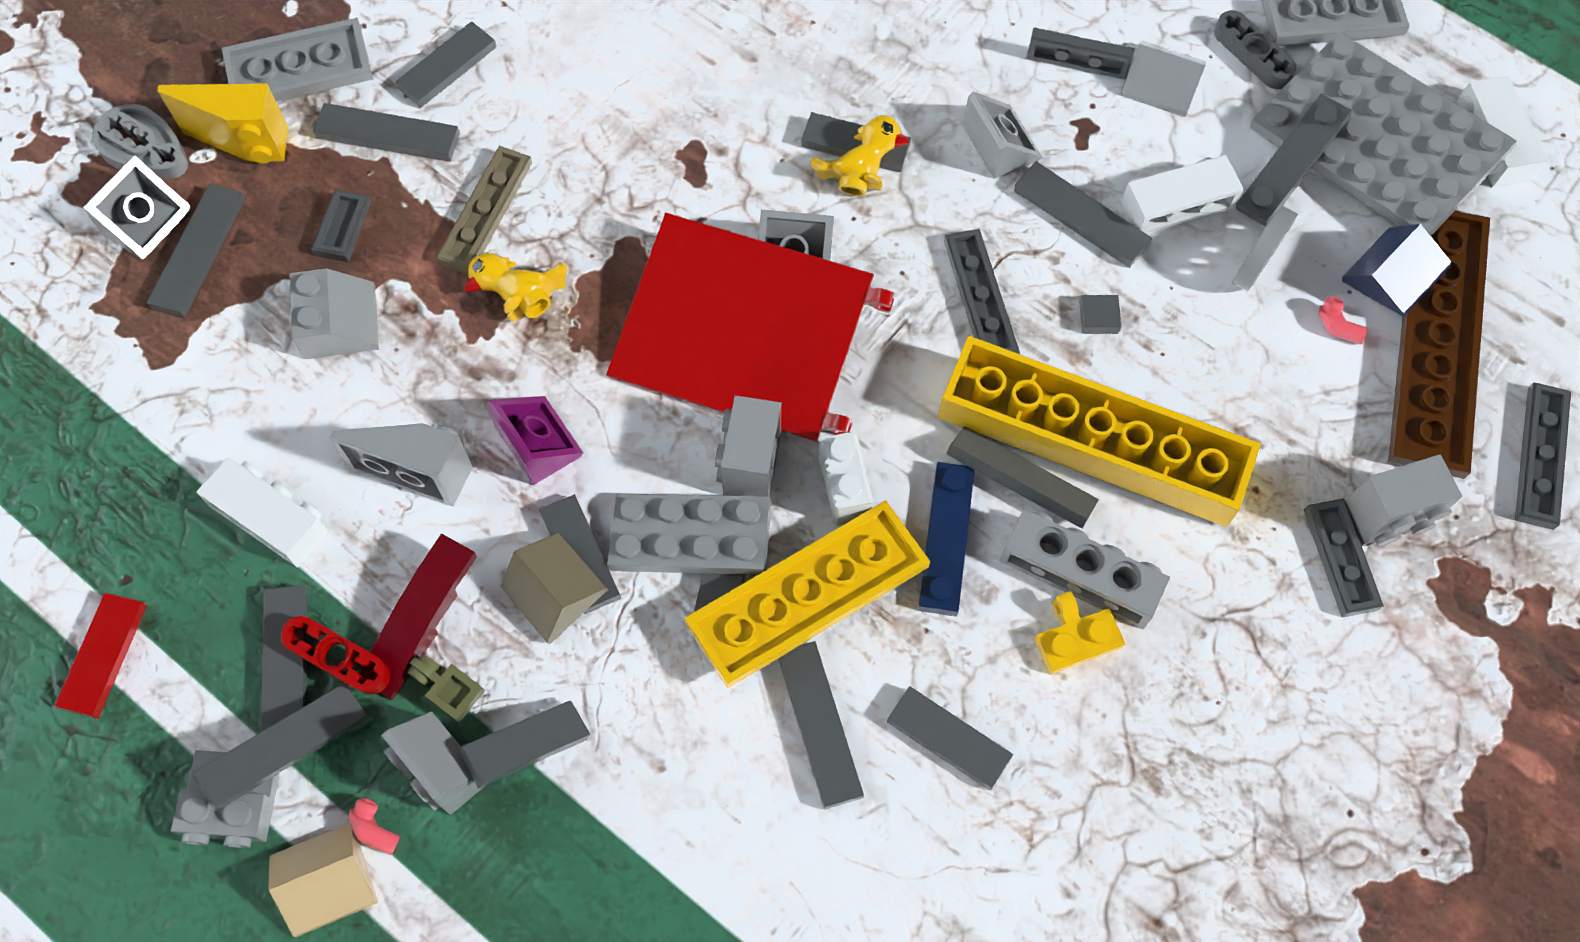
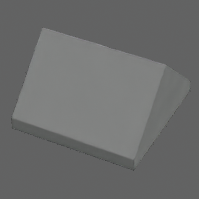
M1141 40L1121 96L1186 117L1205 69L1206 61Z
M972 92L968 96L962 126L994 179L1029 166L1043 158L1011 105L976 92Z
M132 156L88 201L83 210L103 236L142 260L192 207L136 156Z
M761 209L758 240L830 261L834 216Z

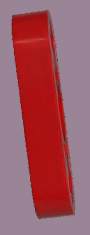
M296 616L284 625L281 632V640L287 649L358 691L374 695L383 691L388 685L391 675L390 669L384 661L374 654L306 616ZM298 630L306 631L314 639L320 641L316 648L304 641H299L295 637ZM334 645H343L346 649L345 659L336 666H329L326 662L327 651ZM357 662L369 670L374 668V672L378 676L374 681L369 679L365 681L364 676L352 668Z

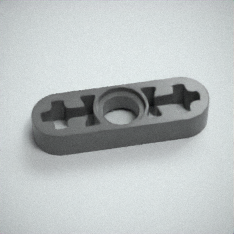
M1229 10L1220 15L1214 29L1215 38L1266 86L1272 89H1283L1296 73L1297 66L1295 61L1241 12ZM1246 46H1259L1263 53L1259 55L1252 54L1247 50Z

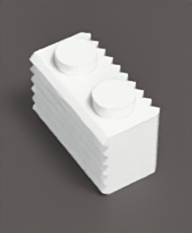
M856 432L822 437L819 444L818 460L822 468L821 474H823L825 488H827L826 494L828 495V502H830L831 516H833L834 524H846L872 509L873 506Z

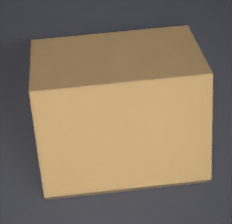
M350 823L270 855L269 892L293 937L301 936L379 903L360 842L356 839Z

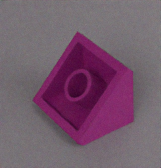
M545 396L489 400L486 404L496 430L533 485L582 456L583 451Z

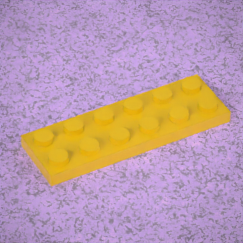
M885 500L685 617V624L726 688L729 689L929 568L931 561Z

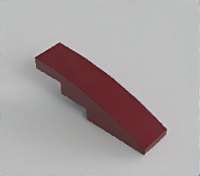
M442 533L399 598L370 652L384 661L390 669V681L386 688L379 693L392 701L410 676L407 673L411 667L409 662L413 657L419 658L422 653H425L437 636L436 626L458 596L455 589L477 558L473 550ZM363 667L360 672L364 676L365 681L367 679L374 681L378 676L374 672V668L369 670Z

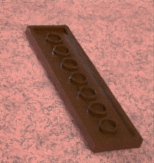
M1455 210L1431 235L1433 240L1450 259L1451 266L1407 314L1402 317L1388 462L1404 466L1441 454L1453 477L1465 479L1471 473L1490 217Z

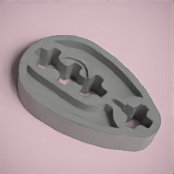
M124 104L114 107L105 112L93 128L92 140L95 148L109 165L119 170L132 156H136L160 179H175L183 175L188 168V160L184 148L170 126L159 115L145 106ZM123 127L127 135L132 137L136 135L138 140L146 146H136L132 139H124L120 132L113 128L120 129ZM160 157L164 158L165 160H166V159H169V160H171V161H172V160H174V161H173L172 163L169 162V161H165V162L163 163V161H162V159H161Z
M1284 205L1279 208L1247 255L1232 281L1233 284L1247 292L1251 289L1296 220L1298 213Z

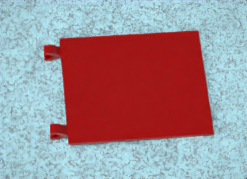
M665 212L606 375L613 379L722 413L725 412V409H732L735 396L781 402V431L818 442L822 430L830 431L836 435L850 432L853 424L851 423L852 419L843 415L829 413L828 410L863 307L869 305L879 311L890 313L895 300L893 298L894 292L882 288H871L874 278L873 273Z

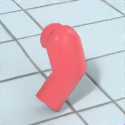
M1334 296L1326 298L1324 305L1319 307V317L1327 331L1335 337L1361 345L1368 328L1346 321L1342 314L1344 302Z
M368 798L358 799L355 807L350 809L348 817L356 839L367 846L392 855L400 835L378 826L374 818L378 806L374 801Z

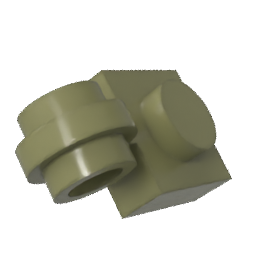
M424 653L419 658L413 657L409 662L411 667L407 673L425 687L431 681L435 683L425 697L458 723L485 692L482 686L452 663L440 676L437 673L442 667Z

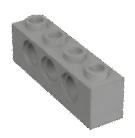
M1025 508L999 560L1063 592L1071 591L1074 597L1101 610L1110 608L1112 615L1143 630L1153 618L1170 579V576L1163 574L1161 569L1152 563L1133 560L1125 556V553L1118 547L1108 544L1101 545L1089 539L1088 535L1079 529L1065 528L1054 523L1047 514L1040 511L1031 512ZM1050 543L1055 546L1058 553L1048 554L1042 550L1040 544ZM1076 561H1088L1093 566L1094 571L1082 570ZM1113 577L1124 578L1129 583L1130 588L1123 589L1118 587Z

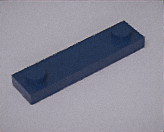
M937 462L925 549V555L931 562L929 568L922 573L918 611L955 617L958 615L975 470L968 466Z

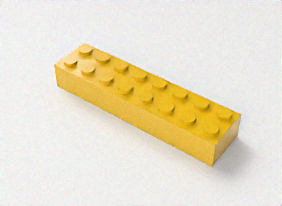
M969 335L943 394L937 418L960 427L965 426L981 435L1227 527L1240 511L1261 446L1259 442Z

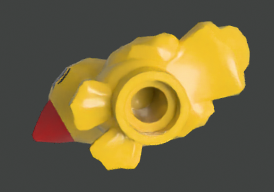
M888 115L873 117L866 125L858 128L859 134L854 136L856 140L862 141L861 145L849 150L836 160L825 161L814 157L810 160L811 167L822 180L835 178L839 182L838 190L847 195L864 196L867 189L880 191L883 186L882 179L876 174L879 170L881 158L893 148L910 144L908 138L902 134L901 127L895 118Z
M493 253L479 254L469 263V279L465 284V293L479 290L499 293L505 301L504 311L508 313L507 317L513 323L516 320L523 319L525 315L528 318H536L549 308L551 304L549 297L552 295V291L566 287L568 268L565 262H559L550 270L541 273L521 269L510 271L516 265V262H510L509 257H500Z

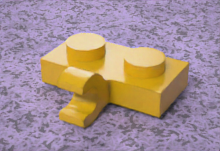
M1071 591L1056 596V600L1052 601L1053 609L1061 622V626L1037 634L1034 638L1050 675L1116 651L1126 645L1110 608L1080 618L1078 605Z

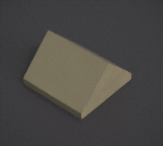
M559 533L515 550L500 585L502 590L548 644H551L608 591V588Z

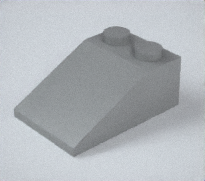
M424 423L338 430L333 431L329 437L350 469L452 507L473 468L458 433L444 425H437L435 428Z

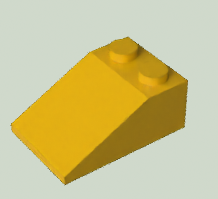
M267 83L158 85V93L183 134L248 162L269 163L270 161H284L288 125Z

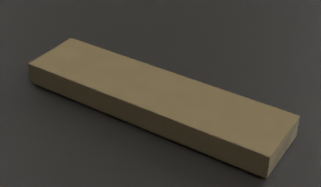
M500 145L498 146L436 257L439 265L468 275L470 261L475 256L484 253L532 165L531 156Z

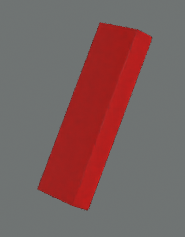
M104 592L54 705L56 708L99 719L147 605L142 601Z

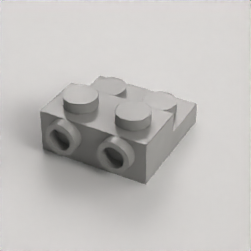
M195 750L187 789L180 788L171 832L182 836V843L198 846H207L209 839L224 840V846L242 849L250 848L251 842L266 843L280 773L218 811H215L193 778V772L226 752Z

